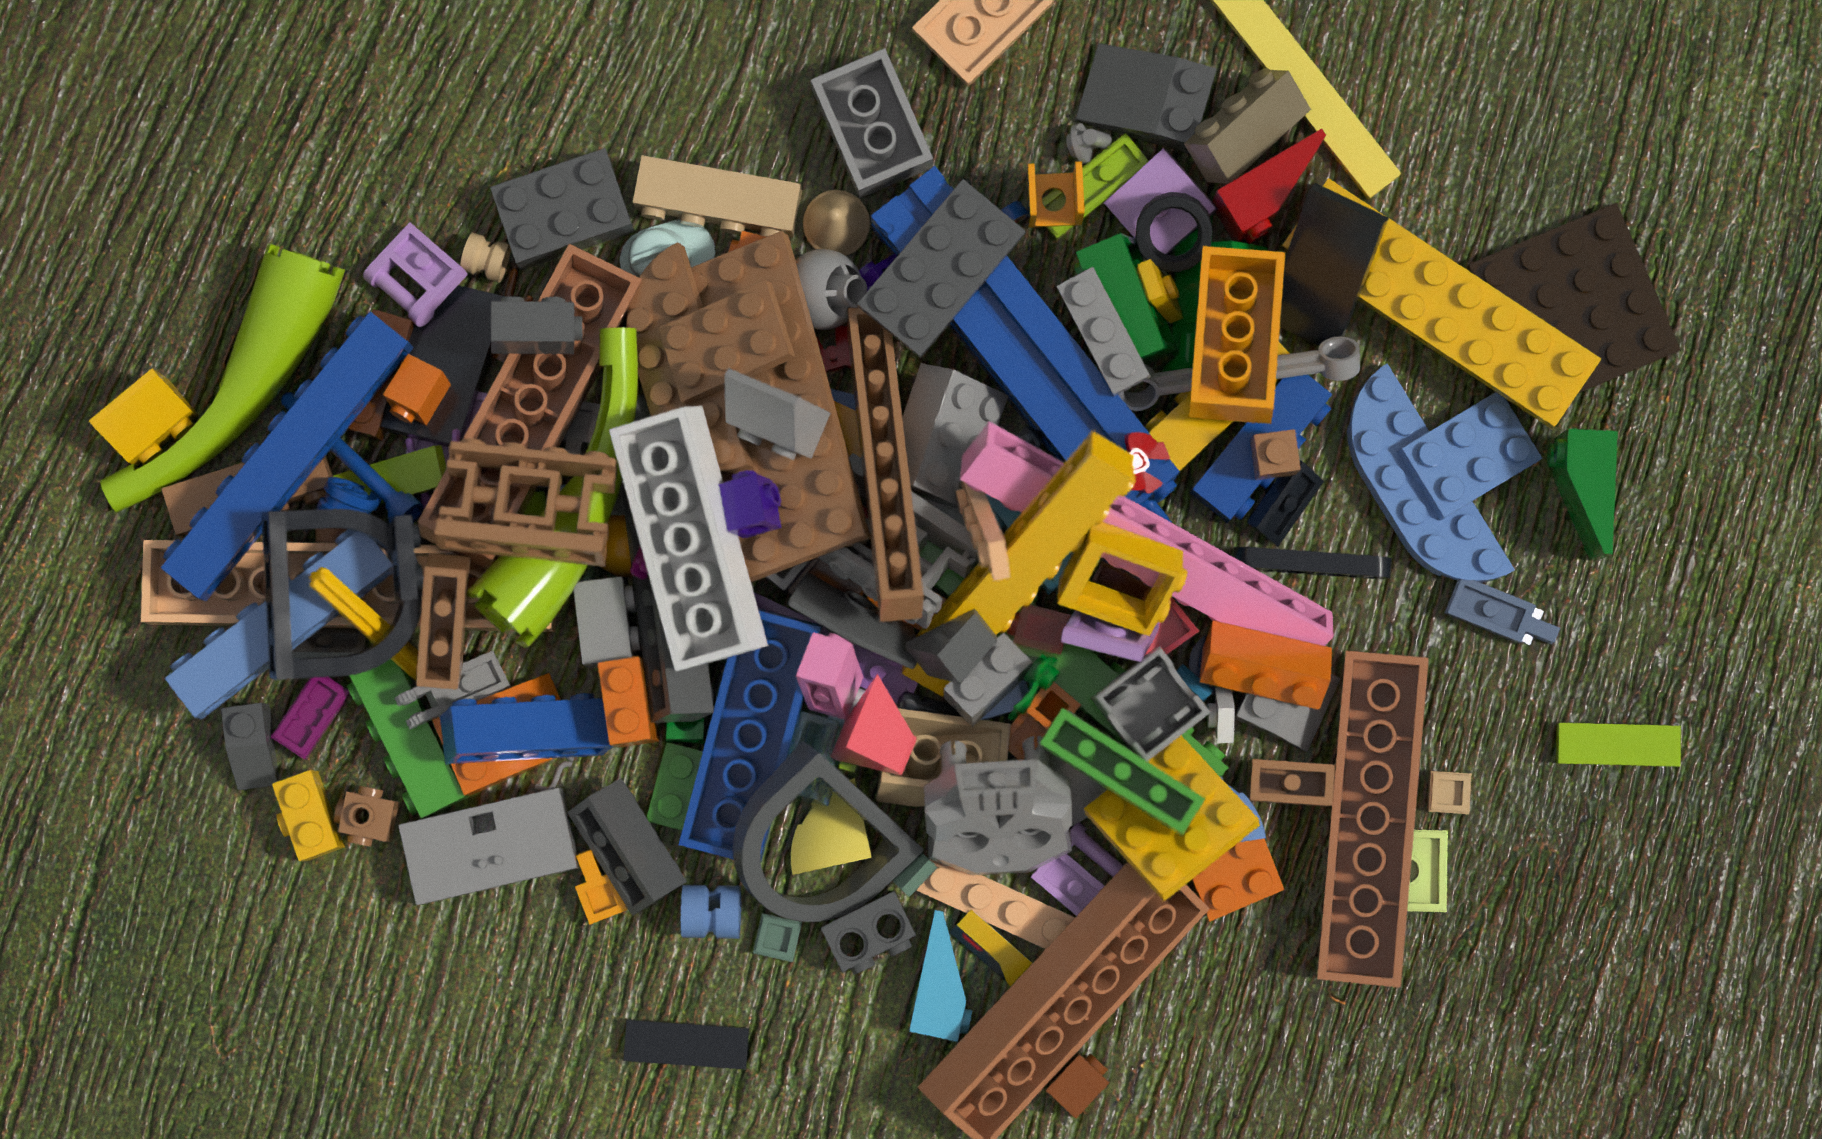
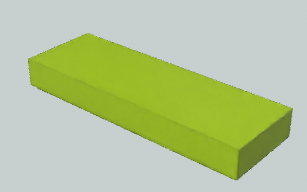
M1127 133L1082 167L1084 218L1100 207L1149 162ZM1054 189L1042 199L1044 207L1049 211L1062 209L1066 202L1065 195L1058 189ZM1074 226L1046 228L1058 240Z
M434 445L370 464L397 492L403 491L405 494L411 493L413 496L435 490L447 469L441 445ZM351 470L333 476L365 486L364 491L368 495L372 491ZM381 499L379 506L386 503Z
M1557 723L1556 764L1681 767V726Z

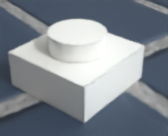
M1215 687V703L1207 704V708L1211 712L1207 715L1208 728H1215L1217 743H1234L1235 707L1232 690Z

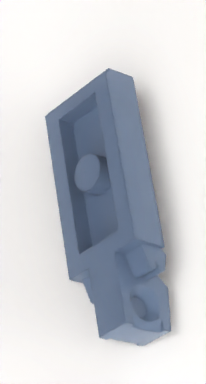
M1457 580L1444 612L1446 615L1508 640L1529 646L1533 638L1552 645L1555 643L1560 631V627L1541 620L1544 611L1537 609L1535 604L1475 580Z

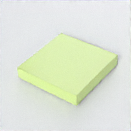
M1414 830L1408 911L1447 912L1448 830Z

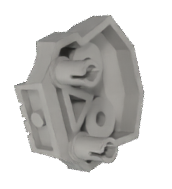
M1034 736L1027 738L1022 745L1024 760L966 763L967 747L963 742L955 741V755L951 754V741L941 745L942 773L938 778L924 786L926 830L929 834V859L970 875L1027 873L1072 851L1070 779L1050 767L1049 752L1040 746V742L1044 737L1038 736L1037 751L1034 750Z

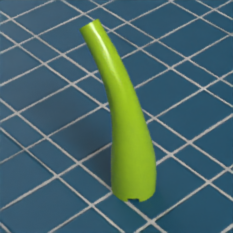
M268 243L238 335L213 403L196 424L167 451L140 468L135 464H130L100 480L104 495L115 512H120L161 492V488L174 485L222 452L259 417L282 390L319 334L335 302L345 269L334 266L330 274L328 273L329 263L285 249L282 250L280 256H277L280 247Z
M602 328L599 333V366H603V386L595 429L586 452H602L610 458L616 459L618 473L617 480H615L614 493L593 491L589 522L608 523L623 481L609 430L635 422L638 392L636 328ZM573 477L560 491L559 495L581 497L584 478ZM546 508L541 512L539 517H545ZM557 511L554 531L578 534L579 514ZM500 556L470 587L466 594L471 598L479 599L474 606L499 631L504 633L512 628L520 634L516 643L524 648H528L555 618L573 592L588 565Z

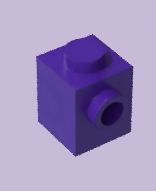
M749 470L738 472L732 475L731 481L718 484L727 532L745 539L782 528L778 506L781 505V496L778 487L772 480L757 474L756 471Z

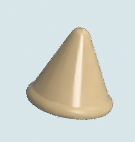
M843 190L826 191L816 196L807 206L803 218L804 234L809 244L815 250L829 249L847 256L858 250L866 241L870 230L869 213L863 202L854 194Z

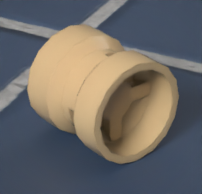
M471 233L465 244L460 266L472 275L476 272L482 273L484 271L487 279L500 283L511 254L510 244L497 241L491 246V243L486 241L484 236Z

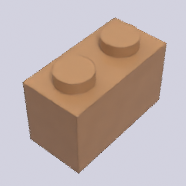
M1251 759L1248 761L1246 796L1251 802L1321 807L1332 806L1335 765Z

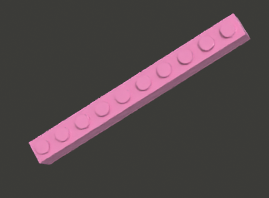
M989 421L962 455L960 479L971 489L977 492H984L999 500L1009 510L1022 513L1064 463ZM1118 496L1111 504L1110 511L1103 522L1183 550V568L1187 569V578L1182 590L1179 593L1174 592L1172 594L1180 604L1191 606L1208 615L1214 621L1326 646L1333 638V614L1328 609L1126 497ZM1105 552L1101 555L1111 566L1130 572L1150 587L1154 585L1160 572Z

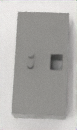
M554 788L398 825L416 905H424L580 868L576 858L578 851L570 816L567 813L568 807L564 789Z

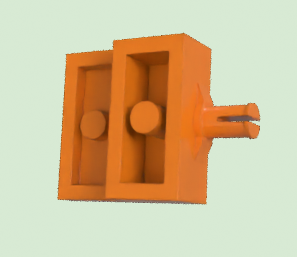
M1265 839L1237 843L1192 879L1198 897L1210 908L1205 914L1209 922L1284 890Z

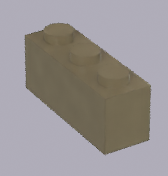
M1262 69L1250 77V84L1240 93L1227 98L1222 103V109L1216 115L1196 126L1195 134L1184 145L1206 182L1229 184L1234 181L1311 110L1289 70Z

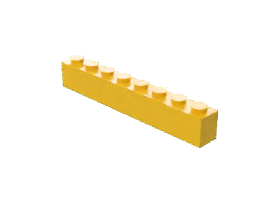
M1092 431L1003 534L1010 578L993 581L988 566L981 567L980 563H978L942 604L939 612L932 616L930 625L926 629L922 628L916 637L973 609H976L995 635L999 632L1005 633L1012 624L1015 613L1022 606L1027 607L1031 604L1038 592V587L1046 578L1051 580L1057 574L1066 555L1070 551L1076 552L1081 547L1088 530L1094 524H1101L1107 517L1111 504L1118 496L1124 497L1131 490L1135 482V475L1133 474L1134 456ZM918 663L914 669L902 665L903 675L940 696L944 695L943 688L950 681L928 676Z

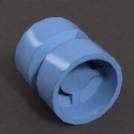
M683 885L681 897L682 938H705L708 932H713L715 937L720 939L740 938L741 886L718 885L714 891H709L706 885Z

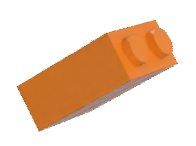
M632 657L599 662L598 668L609 744L621 748L660 742L657 723H651L643 658Z

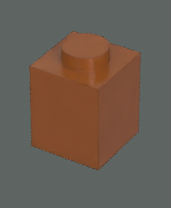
M1077 1053L1045 1087V1090L1076 1119L1109 1084V1081L1103 1076L1108 1069L1091 1053L1085 1059Z

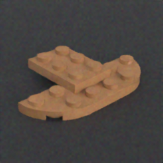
M677 242L657 255L644 269L639 277L642 281L627 310L626 328H636L638 376L651 417L681 407L702 406L720 473L745 471L753 468L746 441L737 437L739 428L726 423V371L729 368L748 377H753L795 358V354L771 282L767 280L760 281L703 307L685 247Z

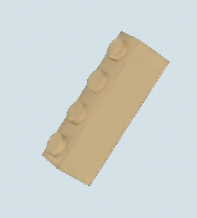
M642 155L633 204L636 210H641L642 217L653 220H664L665 215L680 217V223L692 227H704L705 222L719 224L721 225V231L741 235V232L747 229L758 231L761 236L768 237L783 231L793 238L802 188L800 183Z

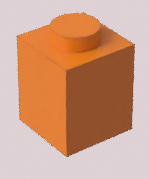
M407 354L383 396L391 406L390 412L395 417L408 424L416 420L427 426L451 384L442 370Z

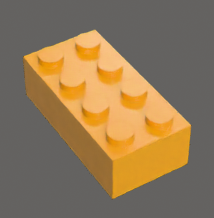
M1203 246L1189 418L1271 424L1274 410L1285 252Z

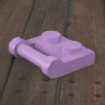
M409 222L366 268L363 277L372 287H380L408 312V318L416 326L422 327L432 319L434 310L468 274L458 263ZM395 265L426 291L419 299H416L390 276V270Z
M1080 822L1075 824L1070 829L1072 847L1073 845L1078 847L1109 875L1114 877L1124 865L1085 833L1087 828ZM1067 854L1037 868L1031 875L1034 881L1076 916L1104 887L1101 882Z

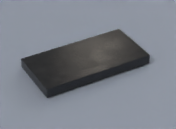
M1317 183L1313 184L1309 189L1285 257L1280 316L1281 328L1318 346L1326 339L1345 336L1388 222V217Z
M458 285L434 310L432 319L422 327L414 325L409 339V343L414 348L409 354L442 370L451 386L427 426L416 420L408 424L398 419L390 412L391 406L388 403L380 425L383 431L449 447L450 441H452V431L459 429L461 442L491 356V301H500L505 296Z

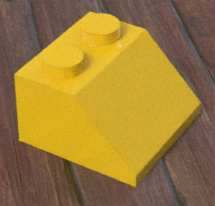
M151 368L92 417L89 422L128 463L139 466L141 463L145 465L161 455L163 452L161 446L172 437L175 440L183 437L194 426L192 421L199 415L167 377Z

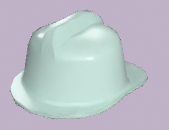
M681 220L670 221L641 230L631 236L622 248L620 267L622 270L639 278L644 269L657 255L677 242L685 247L690 266L693 267L714 258V241L708 230L704 227L684 225L680 223Z

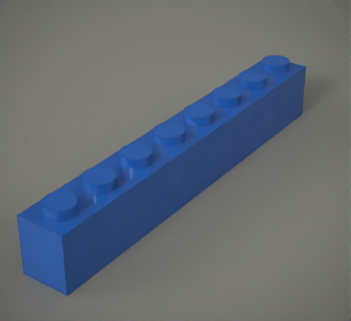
M371 311L365 318L360 315L352 322L346 331L348 339L339 350L334 347L325 355L320 363V367L323 369L313 381L307 379L296 391L294 399L297 401L287 413L281 411L268 426V431L271 433L261 445L255 443L249 448L241 461L245 465L235 477L229 475L222 481L215 492L218 498L209 509L203 507L195 514L189 523L192 530L183 541L180 539L175 540L165 551L163 558L166 561L160 568L198 599L207 602L262 534L261 512H278L282 510L402 363L407 354L414 348L406 339Z

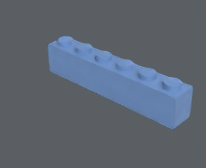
M348 529L335 540L338 546L326 555L319 552L308 559L302 565L305 571L295 579L291 580L288 577L292 650L340 614L310 587L309 576L312 572H316L319 567L327 568L359 598L393 573L391 558L374 540L364 534ZM266 601L261 605L254 602L244 608L236 616L239 622L227 631L223 627L214 631L203 641L206 646L194 656L191 653L183 655L170 666L173 672L165 680L194 718H205L269 669Z

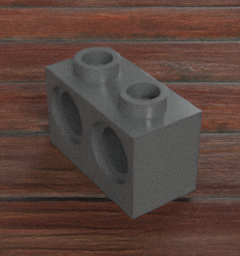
M895 891L821 927L842 972L851 969L853 975L876 965L872 957L886 950L890 957L912 947L909 939L916 936ZM893 914L900 920L901 929L896 936L886 938L880 935L877 930V921L882 915ZM855 932L863 938L864 948L860 954L849 956L842 951L840 941L846 933Z

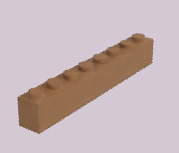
M859 307L848 308L847 338L880 622L921 619L924 594L893 338L888 331Z

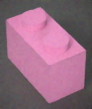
M813 632L796 678L809 710L847 720L863 680V674L852 643L835 633H828L825 636Z

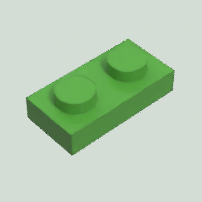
M669 742L666 743L647 814L649 822L678 830L683 829L703 751Z

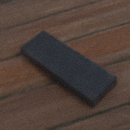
M627 1019L623 1061L746 1070L750 1028Z

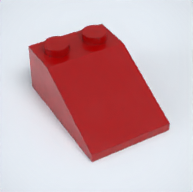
M1323 129L1311 134L1217 190L1212 201L1218 208L1215 213L1232 241L1243 242L1245 240L1247 244H1253L1269 233L1268 230L1273 226L1272 221L1326 137Z

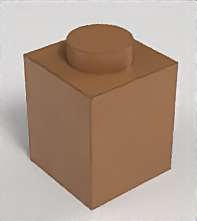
M1295 429L1256 434L1250 439L1255 480L1296 475L1301 470Z

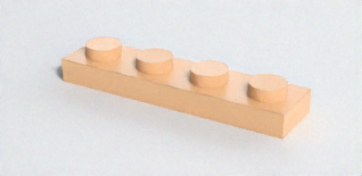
M961 480L962 489L955 490L959 513L963 514L967 532L970 531L973 548L977 549L980 566H988L993 581L1010 578L1005 540L986 494L971 489Z
M931 859L929 860L937 868L916 890L965 913L972 909L985 922L1044 949L1048 948L1075 918L985 876L970 875Z

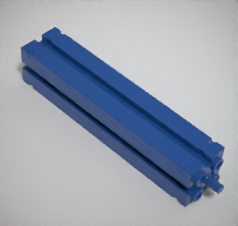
M936 166L932 167L910 184L909 188L901 195L895 196L871 215L873 232L886 245L892 255L896 254L898 256L954 190L953 187L948 185L945 177ZM1006 256L948 325L999 390L1008 395L1007 400L1026 424L1035 431L1041 432L1042 439L1040 441L1050 454L1061 462L1065 463L1092 431L1125 451L1127 449L1124 438L1127 433L1141 432L1149 434L1119 395L1113 396L1101 372L1008 256ZM1148 459L1150 464L1144 471L1162 481V486L1150 494L1144 493L1143 490H1130L1124 497L1172 523L1158 503L1178 486L1174 481L1180 471L1170 459Z

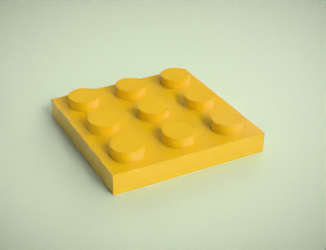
M1182 735L1147 761L1205 798L1204 803L1182 837L1109 790H1106L1084 807L1085 815L1163 901L1260 826L1259 818Z

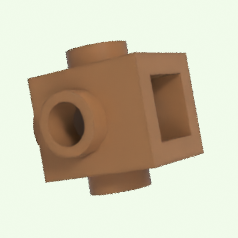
M359 786L358 793L346 792L345 799L339 798L335 809L334 822L340 823L338 832L349 834L347 842L370 847L372 846L373 839L392 842L400 802L383 799V790ZM365 809L369 812V819L366 823L361 818L362 812Z

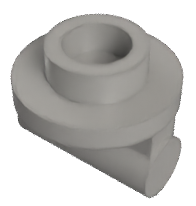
M1081 123L1072 125L1071 134L1067 135V147L1073 158L1077 157L1083 164L1092 160V149H1106L1112 143V138L1109 134L1094 129L1086 130Z

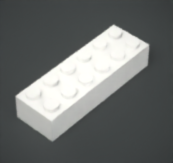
M681 407L610 429V435L675 671L697 667L767 647L766 636L739 538L727 532L718 485L723 483L703 407Z

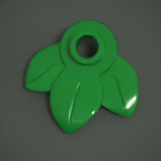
M1042 653L1032 664L1023 679L1030 686L1022 700L1014 705V710L1007 717L1009 720H1014L1020 714L1028 711L1040 687L1045 691L1051 687L1060 674V671L1055 668L1059 661L1054 656L1047 657Z

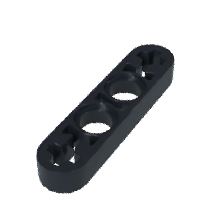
M1234 547L1233 557L1257 571L1364 579H1391L1392 558Z

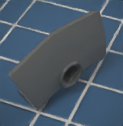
M806 573L788 602L790 607L823 625L830 633H835L845 638L852 645L861 646L903 666L914 669L917 661L905 648L906 642L916 638L912 625L902 620L880 622L879 610L865 597L852 591L844 593L812 573Z

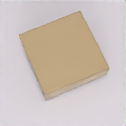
M1429 771L1427 812L1469 814L1472 774Z

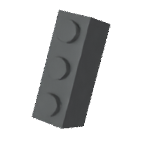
M622 778L590 795L567 812L632 916L664 898L687 882L680 872L677 863L668 853L655 828L644 815L634 795L629 791Z

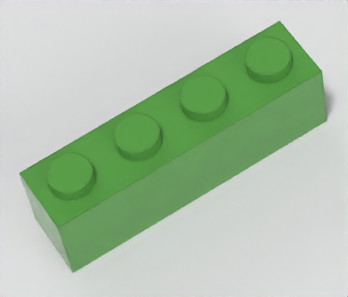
M391 659L369 671L349 675L352 683L347 685L348 690L357 706L364 704L370 716V719L365 721L367 728L376 743L382 740L389 754L383 757L385 764L394 779L401 778L407 790L402 793V797L412 815L418 813L421 819L430 818L469 798L470 796L463 794L451 764H445L444 748L432 720L413 729H409L406 720L413 714L426 711L421 698L406 706H398L394 699L401 693L415 687L410 676Z
M1063 708L1040 742L1041 748L1181 837L1205 801V798Z

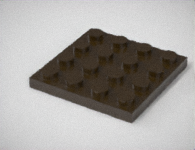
M1617 203L1477 260L1467 266L1468 271L1601 358V361L1579 393L1681 351Z

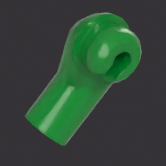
M1180 333L1179 353L1164 366L1162 372L1193 368L1196 333Z

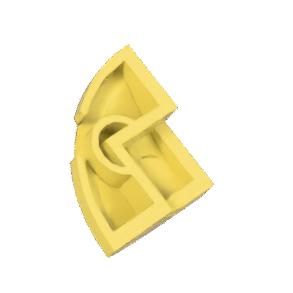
M855 778L850 779L849 781L856 786ZM830 788L818 796L811 803L812 808L802 824L797 825L791 846L792 875L872 858L864 819Z

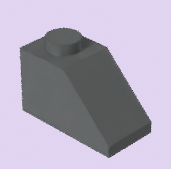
M255 703L221 708L225 747L237 789L247 790L269 787L273 783L278 782L279 775L275 742L271 738L273 725L270 705Z

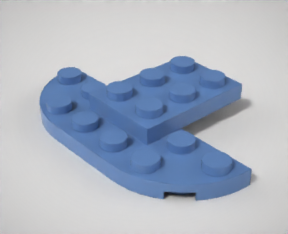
M1384 365L1372 374L1357 392L1353 400L1350 425L1347 426V438L1350 454L1357 471L1401 543L1419 564L1438 576L1443 575L1455 580H1475L1484 583L1513 572L1515 570L1473 503V500L1543 459L1504 397L1495 392L1429 432L1389 365Z

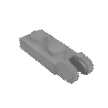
M490 651L462 664V676L458 690L417 686L401 693L394 699L398 706H406L426 695L432 708L424 712L415 713L406 720L409 729H413L435 718H440L452 706L454 701L462 699H475L478 701L509 689L511 686L494 651Z

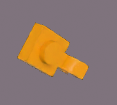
M591 849L578 853L576 858L586 882L576 885L575 888L589 925L627 911L628 908L606 874L602 875L599 862Z

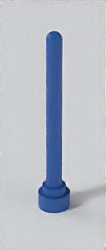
M286 392L281 397V403L288 411L297 401L294 399L295 394L291 392ZM341 438L335 443L330 451L386 503L388 517L411 515L412 523L418 520L424 508L421 502L411 493L397 492Z

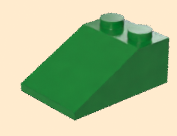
M1568 428L1555 437L1554 443H1549L1547 466L1553 468L1554 482L1589 560L1598 561L1613 554L1618 431Z

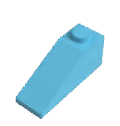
M935 910L909 1031L958 1042L959 1033H968L972 1010L965 1009L966 998L943 911Z

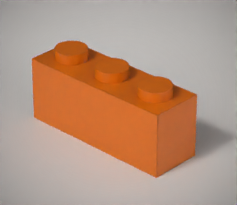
M1212 620L1202 649L1200 682L1320 710L1331 681L1332 648Z

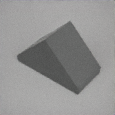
M973 609L906 642L905 648L928 676L960 684L996 644L997 636L976 609Z

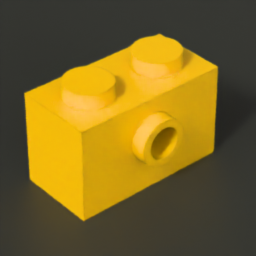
M309 770L272 784L281 809V813L276 814L278 825L284 837L290 835L298 861H309L345 848L340 832H338L337 823L334 822V814L318 771Z

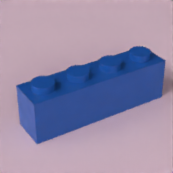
M1309 375L1283 378L1275 387L1271 424L1247 422L1194 486L1190 494L1226 523L1233 516L1241 520L1255 503L1249 496L1260 484L1266 489L1275 479L1255 480L1250 439L1256 434L1295 429L1297 447L1299 449L1306 440L1301 435L1302 431L1310 422L1317 427L1332 409L1326 402L1333 394Z
M592 693L576 694L571 696L570 700L557 701L554 695L537 696L532 698L531 702H517L515 697H502L492 700V704H477L475 699H462L454 701L452 706L440 716L445 764L602 756L613 747L609 744L603 698L595 699Z

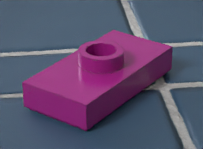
M330 677L310 678L271 735V738L307 760L349 697V690Z

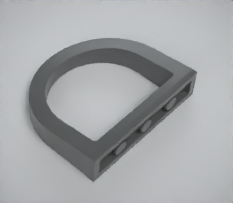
M803 741L749 799L739 817L733 840L735 868L743 886L751 896L771 912L787 919L803 922L831 920L859 909L874 898L924 851L917 842L827 759ZM818 777L883 837V841L871 853L872 858L866 859L846 881L836 888L812 897L787 896L773 890L767 882L760 861L761 845L765 833L774 818Z

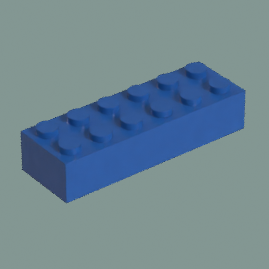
M758 608L768 646L727 658L679 841L681 846L733 860L735 829L745 805L758 788L790 755L804 701L796 674L813 632L821 634L823 629L821 624ZM771 824L768 827L763 838V842L761 845L760 861H762Z

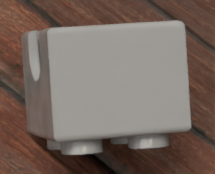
M1160 646L1154 648L1144 656L1141 662L1137 661L1091 697V700L1130 751L1145 761L1150 760L1211 713L1199 696L1183 681L1175 670L1173 662Z

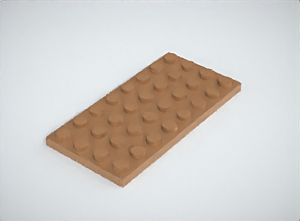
M783 231L777 232L691 267L703 307L760 281L767 280L772 283L795 358L751 378L795 395L831 413L812 459L798 453L794 460L771 451L774 443L762 439L760 446L746 441L753 468L745 471H756L757 474L772 480L778 487L781 496V505L778 506L782 527L745 539L738 536L750 582L871 538L788 234ZM721 473L723 483L731 481L732 475L736 473Z

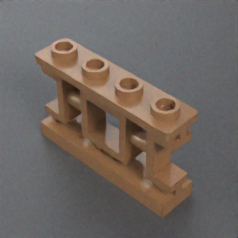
M465 438L461 442L450 441V456L447 461L448 475L466 478L461 508L440 506V519H437L435 538L439 549L605 566L607 554L606 541L608 540L609 533L608 525L605 523L589 522L593 491L614 493L615 480H617L618 473L616 459L597 451L586 452L585 455L570 454L558 447H546L541 451L527 449L524 445L518 443H504L502 446L486 445L483 441L473 438ZM478 466L501 469L498 488L477 486ZM561 475L584 478L581 497L559 495ZM511 483L549 487L545 517L506 513ZM474 503L496 505L493 519L495 525L471 522ZM557 511L579 514L578 534L554 531Z

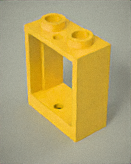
M1105 522L1099 525L1094 524L1086 533L1081 547L1072 553L1059 578L1058 604L1150 636L1157 622L1163 623L1170 609L1172 594L1174 592L1179 593L1185 584L1187 569L1183 568V550ZM1103 552L1160 572L1145 601L1088 581Z

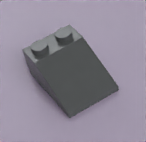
M1098 43L1076 121L1123 135L1127 133L1130 137L1190 154L1184 143L1195 134L1196 126L1201 123L1217 69L1179 57Z

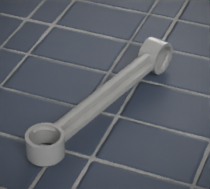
M1339 336L1326 339L1320 344L1318 350L1278 355L1276 379L1321 373L1325 378L1335 381L1351 379L1360 371L1359 344L1351 338ZM1145 365L1150 378L1144 382L1150 383L1149 387L1141 392L1131 393L1124 391L1118 395L1130 410H1145L1154 405L1160 395L1191 391L1193 368L1155 373L1151 367Z

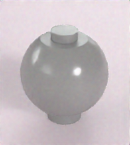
M816 249L799 256L795 261L814 329L830 330L847 323L848 308H857V303L867 293L866 282L861 277L856 265L842 253L829 249Z

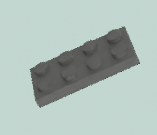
M962 179L861 298L857 306L916 356L921 358L1023 238L1026 231Z

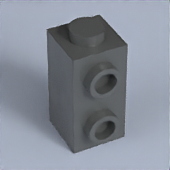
M515 296L503 297L500 301H491V353L574 354V341H582L583 317L574 316V302H566L564 298L546 297L541 302H525L523 298Z

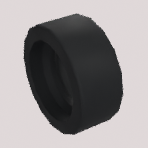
M1168 192L1154 197L1143 207L1137 219L1135 239L1139 252L1145 260L1151 259L1162 271L1181 272L1193 268L1202 260L1203 246H1211L1212 223L1208 211L1199 200L1186 193ZM1171 208L1182 209L1189 213L1196 221L1198 227V237L1194 246L1186 253L1177 256L1166 255L1160 252L1153 245L1150 237V226L1154 218L1162 211Z

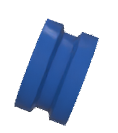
M329 477L324 486L326 495L319 499L316 510L349 509L371 515L372 511L378 509L381 498L373 491L368 495L364 491L365 486L343 478Z

